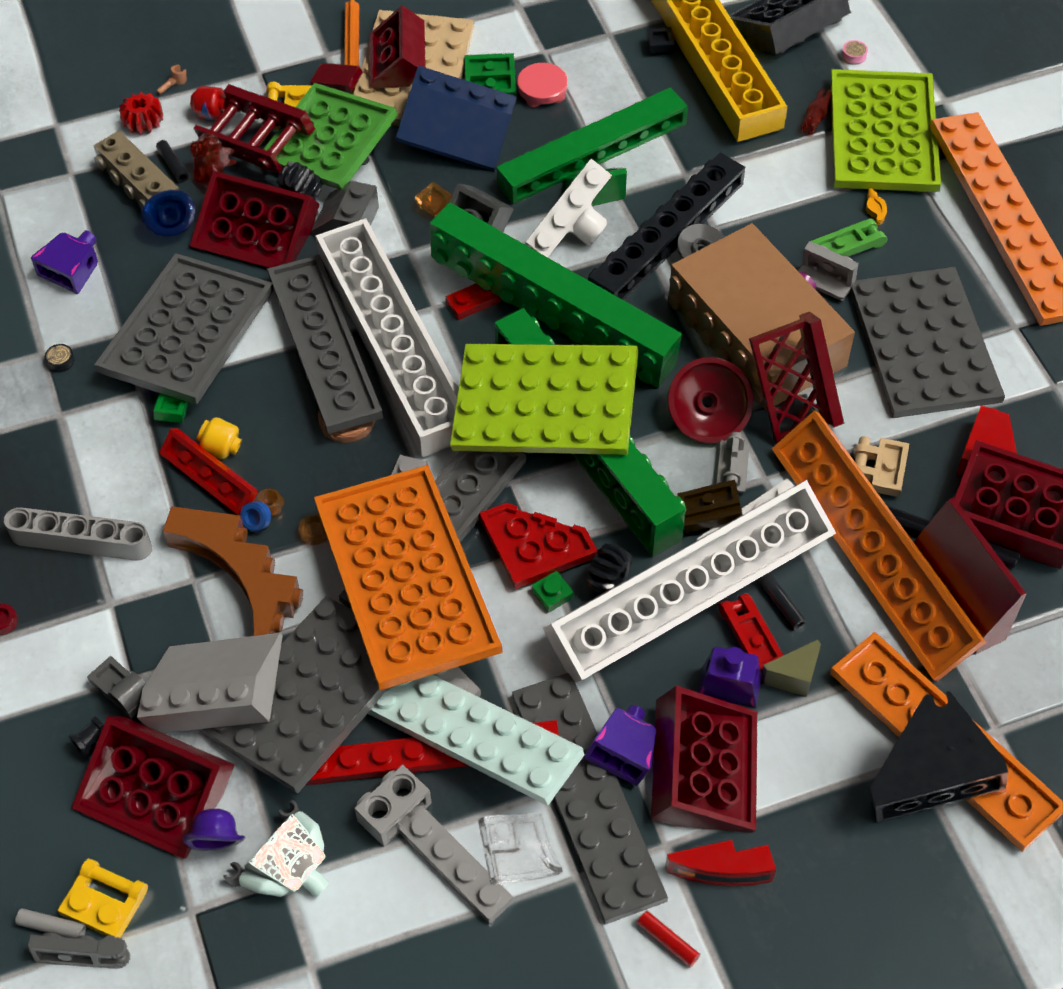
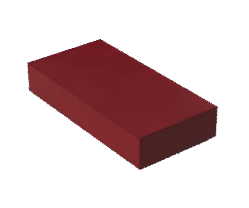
M321 63L310 83L312 85L317 83L336 90L352 92L363 71L359 66Z

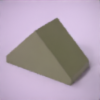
M818 640L811 642L763 665L762 683L807 697L821 647Z

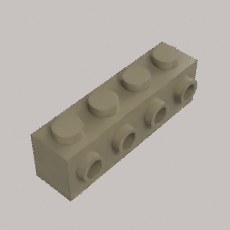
M120 130L93 145L96 152L94 159L97 166L102 171L106 170L112 181L116 185L120 184L131 200L135 199L145 214H150L158 221L183 206L179 188Z

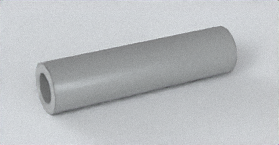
M24 908L18 911L15 920L16 925L46 933H55L65 938H77L78 936L85 935L86 932L85 924Z

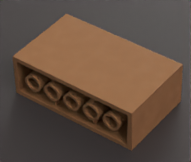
M753 223L671 264L668 295L670 306L674 310H678L684 317L686 324L700 335L704 345L709 346L716 353L717 358L731 362L745 374L752 388L753 400L756 403H760L765 410L766 406L749 338L800 319L799 315L810 311L821 319L833 374L847 367L855 331ZM800 329L791 332L785 343L796 347L801 338ZM769 340L759 344L761 354L769 357L776 343ZM783 346L775 361L785 365L793 351ZM799 354L791 369L802 373L807 364L806 357ZM772 364L766 375L767 380L775 383L783 369ZM789 372L781 387L791 391L799 377ZM805 380L798 393L813 386L812 383ZM778 391L773 399L774 406L785 401L789 395Z

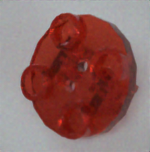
M203 133L197 141L191 143L190 152L194 157L195 167L193 177L197 183L209 185L213 171L223 173L224 166L235 164L234 159L228 158V155L233 154L234 150L222 147L220 140L213 133Z

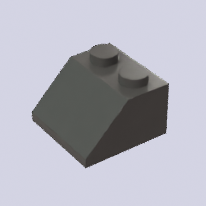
M351 180L344 185L342 190L336 189L329 193L311 230L312 235H319L365 218L371 226L379 209L377 186Z
M457 184L449 201L504 232L514 210L511 206L472 185Z

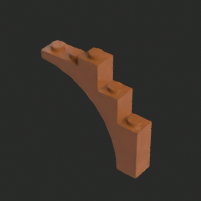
M171 506L163 529L168 547L188 551L203 557L231 576L241 587L252 606L253 636L281 632L284 626V617L294 618L296 607H301L303 589L299 588L297 576L274 573L275 559L271 558L269 546L246 543L248 532L247 528L243 526L241 516Z

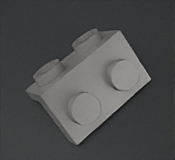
M809 241L804 248L802 266L798 271L807 274L814 280L816 290L843 301L856 280L859 263L853 261L848 256H842L823 245H817Z

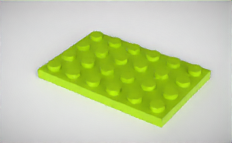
M832 69L830 84L834 188L939 192L941 176L938 141L929 127L932 119H936L933 73Z
M465 344L450 442L452 451L628 455L638 359L637 346Z

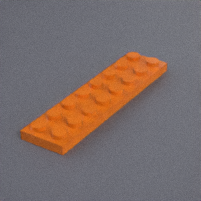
M873 632L836 663L830 671V674L898 737L902 734L926 694L933 696L937 706L943 707L948 703L947 697L876 632ZM977 724L1004 758L1009 773L1005 790L966 799V801L1021 852H1024L1063 815V801Z

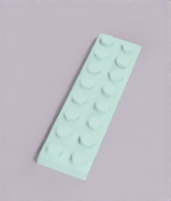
M434 675L390 687L367 713L547 806L585 755L582 747Z

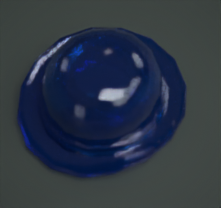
M180 190L161 191L151 196L145 202L142 209V220L146 227L157 235L167 237L178 235L187 230L192 224L196 213L195 203L188 194Z

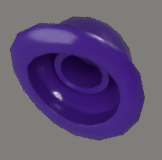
M207 809L197 814L192 823L191 833L184 835L182 841L191 849L212 851L237 845L244 841L245 836L238 835L235 818L230 812L224 809Z

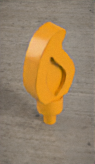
M869 188L866 212L876 219L877 225H880L885 220L887 205L881 197H878L877 192L873 191V188Z

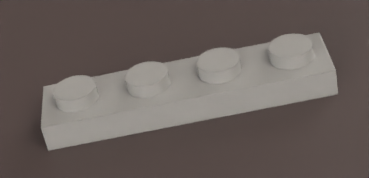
M424 807L399 827V833L488 924H491L514 902V897Z

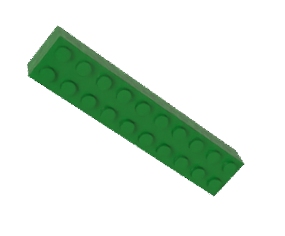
M451 202L430 222L431 257L437 263L446 265L456 271L459 276L472 280L483 290H492V293L498 295L506 303L513 304L520 309L524 308L530 316H534L546 323L549 328L562 332L575 343H581L582 345L637 346L636 376L646 384L659 388L676 367L682 333Z
M524 308L494 322L495 344L555 345L553 339L542 332L537 319L534 316L530 317ZM631 436L629 437L628 455L572 454L652 558L682 542L686 512L685 503L681 497L675 496L672 493L664 476L658 475L655 472L647 455L639 452Z

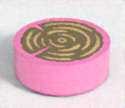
M848 41L843 46L842 57L851 64L862 63L866 60L868 48L861 41Z

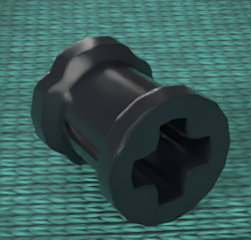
M96 716L91 719L90 724L77 734L72 733L68 736L76 749L86 759L90 756V751L96 747L104 726Z

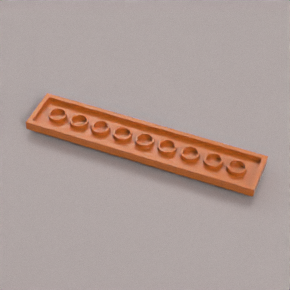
M979 112L932 119L929 126L1039 325L1063 322V258Z
M813 411L772 448L796 484L807 480L836 532L833 535L834 539L933 680L939 681L986 643L820 413Z

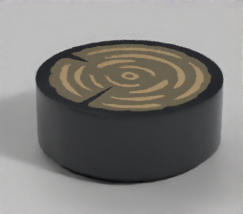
M66 344L53 345L45 352V361L52 371H66L74 364L75 357L73 351Z

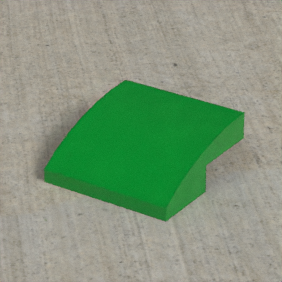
M514 53L464 55L466 81L510 95H516Z

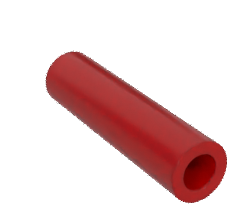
M648 910L638 919L637 924L688 967L691 968L699 959L701 954Z

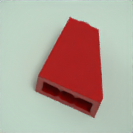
M981 405L956 474L963 476L976 440L1017 454L1009 414Z

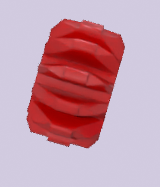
M142 91L139 95L131 93V98H123V103L119 105L121 122L124 128H128L131 133L136 131L140 134L144 131L152 132V128L160 127L164 114L161 102L158 98L153 97L152 93L146 95Z

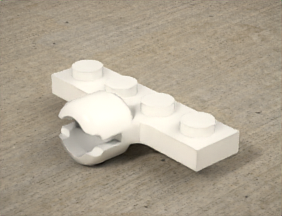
M590 159L526 240L525 244L542 255L549 257L567 233L574 234L586 245L593 243L605 229L607 220L592 208L591 203L612 175L593 159Z

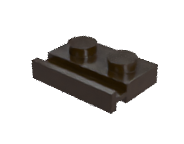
M735 480L677 493L686 506L685 533L728 524L743 515Z

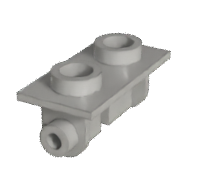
M733 432L727 438V441L721 440L716 484L735 480L738 492L745 493L750 444L744 443L745 440L741 433Z

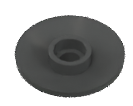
M690 225L678 237V252L683 259L725 236L719 230L709 225Z

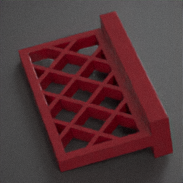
M810 311L799 315L800 319L749 338L773 438L776 443L780 442L804 420L811 406L818 409L828 425L837 427L845 424L821 319ZM800 329L801 338L796 347L785 343L791 332ZM771 340L776 345L770 356L766 357L761 354L759 344ZM783 346L793 351L785 365L775 361ZM799 354L807 359V364L802 373L791 369ZM772 364L783 369L775 383L768 381L766 376ZM789 372L799 377L791 391L781 387ZM805 380L813 385V390L808 399L798 395ZM778 391L789 395L781 409L773 404V399ZM795 398L805 402L798 416L787 412ZM785 416L795 420L790 430L780 433L779 425Z

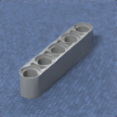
M22 507L11 509L4 516V524L12 541L20 546L128 560H143L152 552V544L146 527L138 522Z

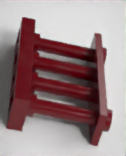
M230 84L223 90L228 100V107L210 129L199 125L193 127L199 138V143L206 149H215L255 164L265 171L271 170L276 173H280L282 170L276 156L294 133L310 136L315 130L307 111ZM236 112L246 113L229 136L220 133ZM255 119L266 120L249 143L240 141V138ZM275 126L285 127L268 151L259 148Z

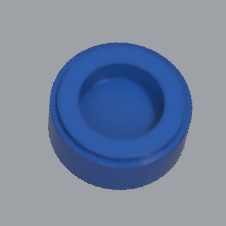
M261 501L247 503L241 510L240 516L243 526L249 531L257 532L263 530L271 522V511Z

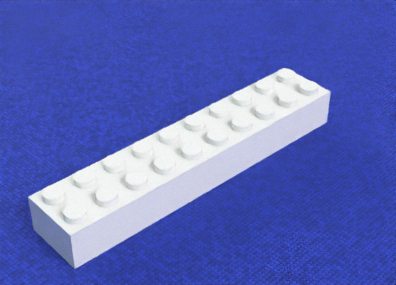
M365 218L316 235L318 253L421 456L425 457L451 447L450 442L459 389L367 219Z
M806 480L543 627V630L566 672L570 674L575 682L581 681L833 536L836 532Z

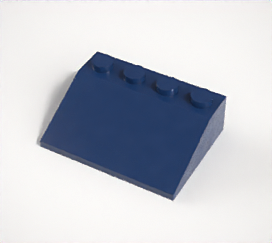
M418 65L395 141L494 172L516 96Z

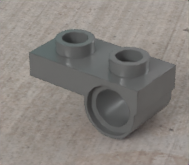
M112 656L108 657L87 678L95 688L132 719L138 714L142 689L146 682L134 671L129 672Z

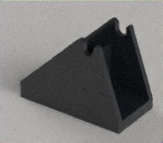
M950 691L946 692L948 703L943 707L935 704L932 695L926 694L872 782L870 786L872 795L871 806L877 823L1006 789L1009 771L1004 758Z

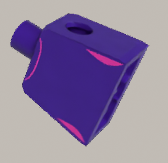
M87 230L78 238L65 232L60 233L32 255L31 260L37 276L79 294L98 264L93 247L97 242L96 237Z
M713 647L703 665L697 692L726 702L756 708L762 679L759 657L754 654L745 653L738 647H731L729 649Z
M630 705L626 711L616 708L584 753L583 758L638 786L651 768L656 729L651 724L643 721L645 711L641 707Z

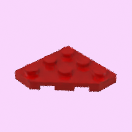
M504 503L479 513L480 521L515 589L541 580L556 570L559 573L590 561L596 555L597 548L584 527L575 524L571 527L557 522L556 518L534 512V514L518 510V506Z

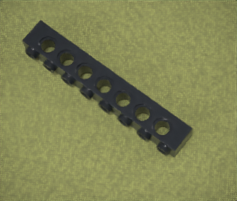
M721 152L712 160H708L697 175H692L688 183L681 190H676L672 198L665 205H660L649 220L643 221L639 229L632 236L626 237L623 244L615 252L612 251L598 268L595 267L590 272L588 281L625 300L677 249L678 237L686 227L694 224H703L743 186L745 166Z

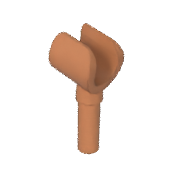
M180 65L172 66V77L156 90L157 93L161 95L174 84H185L187 80L186 69L181 72Z

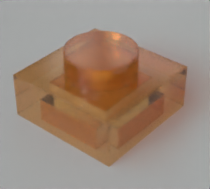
M432 182L415 196V201L417 205L435 217L449 203L452 194L435 182Z

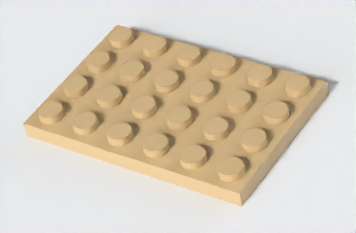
M379 10L373 30L388 18L393 11ZM416 14L425 21L426 68L462 79L465 67L464 55H468L475 28L474 20ZM369 41L361 68L363 73L357 82L354 95L395 107L398 116L391 126H400L412 85L395 88L370 87Z

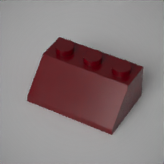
M403 5L370 32V87L372 88L409 87L413 83L418 65L426 68L425 21Z

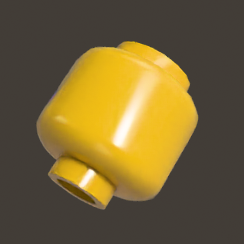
M215 417L210 421L205 420L196 438L200 442L201 447L221 460L226 459L230 453L235 455L242 443V439L238 438L239 428L219 417Z

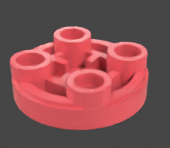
M535 63L525 67L519 73L517 79L518 92L530 107H538L540 104H550L553 102L560 103L565 99L567 76L556 65Z

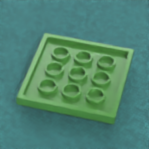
M314 83L296 108L307 111L315 130L310 136L294 133L276 158L282 169L288 162H299L301 165L313 170L321 178L324 185L342 190L396 119L398 113L395 107ZM281 126L264 150L268 151L285 127Z

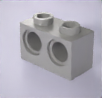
M402 765L396 771L392 770L387 773L381 780L380 786L372 793L367 792L358 800L354 808L357 821L385 847L399 834L400 826L422 807L426 809L432 804L430 790ZM401 789H408L411 791L408 795L403 797L396 795V793ZM376 811L387 812L384 817L379 819L371 817Z

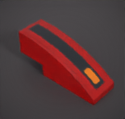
M732 840L667 854L665 865L666 871L669 874L691 881L723 886H747L773 882L776 872L769 845L736 852Z

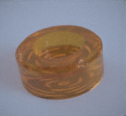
M308 515L300 521L298 529L303 542L309 545H318L327 539L319 515Z

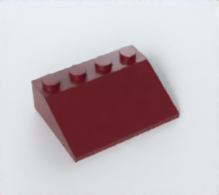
M213 171L190 247L266 268L294 262L311 233L320 204L309 195Z
M976 440L954 499L986 540L1019 551L1020 556L1061 570L1063 566V469Z
M953 497L943 505L916 538L914 544L986 641L982 647L974 652L976 655L1007 639L1027 593Z
M679 686L673 687L656 699V736L653 759L651 819L679 827L750 833L756 831L757 711Z
M107 716L73 802L72 809L186 859L192 849L184 844L182 838L184 835L191 833L193 820L199 812L217 807L225 792L235 764L127 717Z

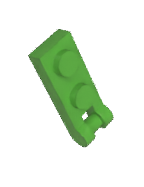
M870 218L811 242L823 245L842 256L849 257L872 247L880 248L886 244L888 238L882 231H878V225Z

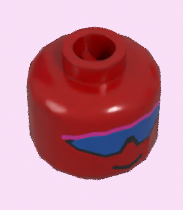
M200 86L192 93L190 106L198 118L217 120L228 107V100L222 88Z

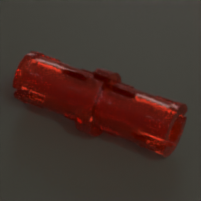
M820 89L814 102L809 104L806 111L807 116L800 126L803 133L806 134L808 127H811L808 135L815 134L820 121L825 119L827 107L832 99V93L829 90L825 97H822L826 89Z

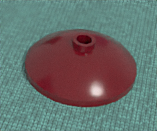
M715 357L700 358L686 364L674 376L668 390V410L676 427L690 439L701 443H720L721 440L726 441L731 433L740 432L748 423L753 410V392L745 374L731 362ZM703 398H708L711 401L709 408L703 406Z

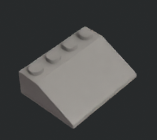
M281 633L169 646L142 689L137 718L146 726L161 733L270 722L283 635Z

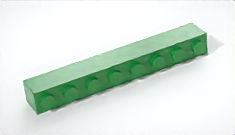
M671 87L658 92L653 96L497 166V186L514 205L563 182L565 178L578 175L590 159H593L600 165L686 125L688 105Z

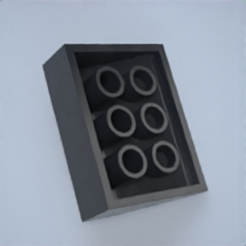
M756 0L731 13L729 16L741 35L759 50L772 53V55H780L785 53L786 49L790 46L803 43L805 38L810 35L821 33L823 28L828 25L841 22L842 18L851 12L848 0Z

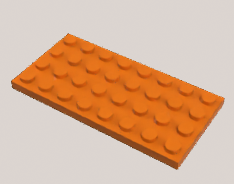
M428 465L314 497L318 514L380 691L503 653L502 644Z

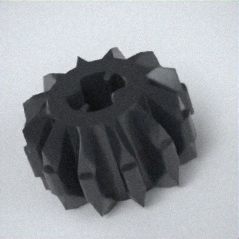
M288 162L280 171L276 181L279 188L309 195L314 200L320 194L323 186L321 178L313 170L308 169L307 166H303L299 162Z
M605 543L597 550L595 557L592 558V562L588 567L589 571L586 575L587 586L593 589L594 592L603 594L625 582L632 565L631 553L625 551L622 547Z

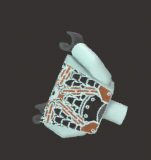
M290 801L289 805L292 812L284 813L281 809L279 810L283 824L244 866L247 870L245 871L238 862H232L230 865L238 872L233 877H228L224 874V879L233 887L242 886L259 894L282 897L286 894L290 896L303 885L317 897L330 883L316 870L326 857L323 853L325 845L319 825L304 812L299 811L296 801Z

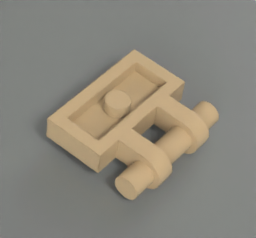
M866 436L860 437L853 452L855 463L866 478L872 482L871 485L877 493L900 497L910 443L880 438L879 446L877 447L870 445V438ZM867 460H876L875 467H867Z

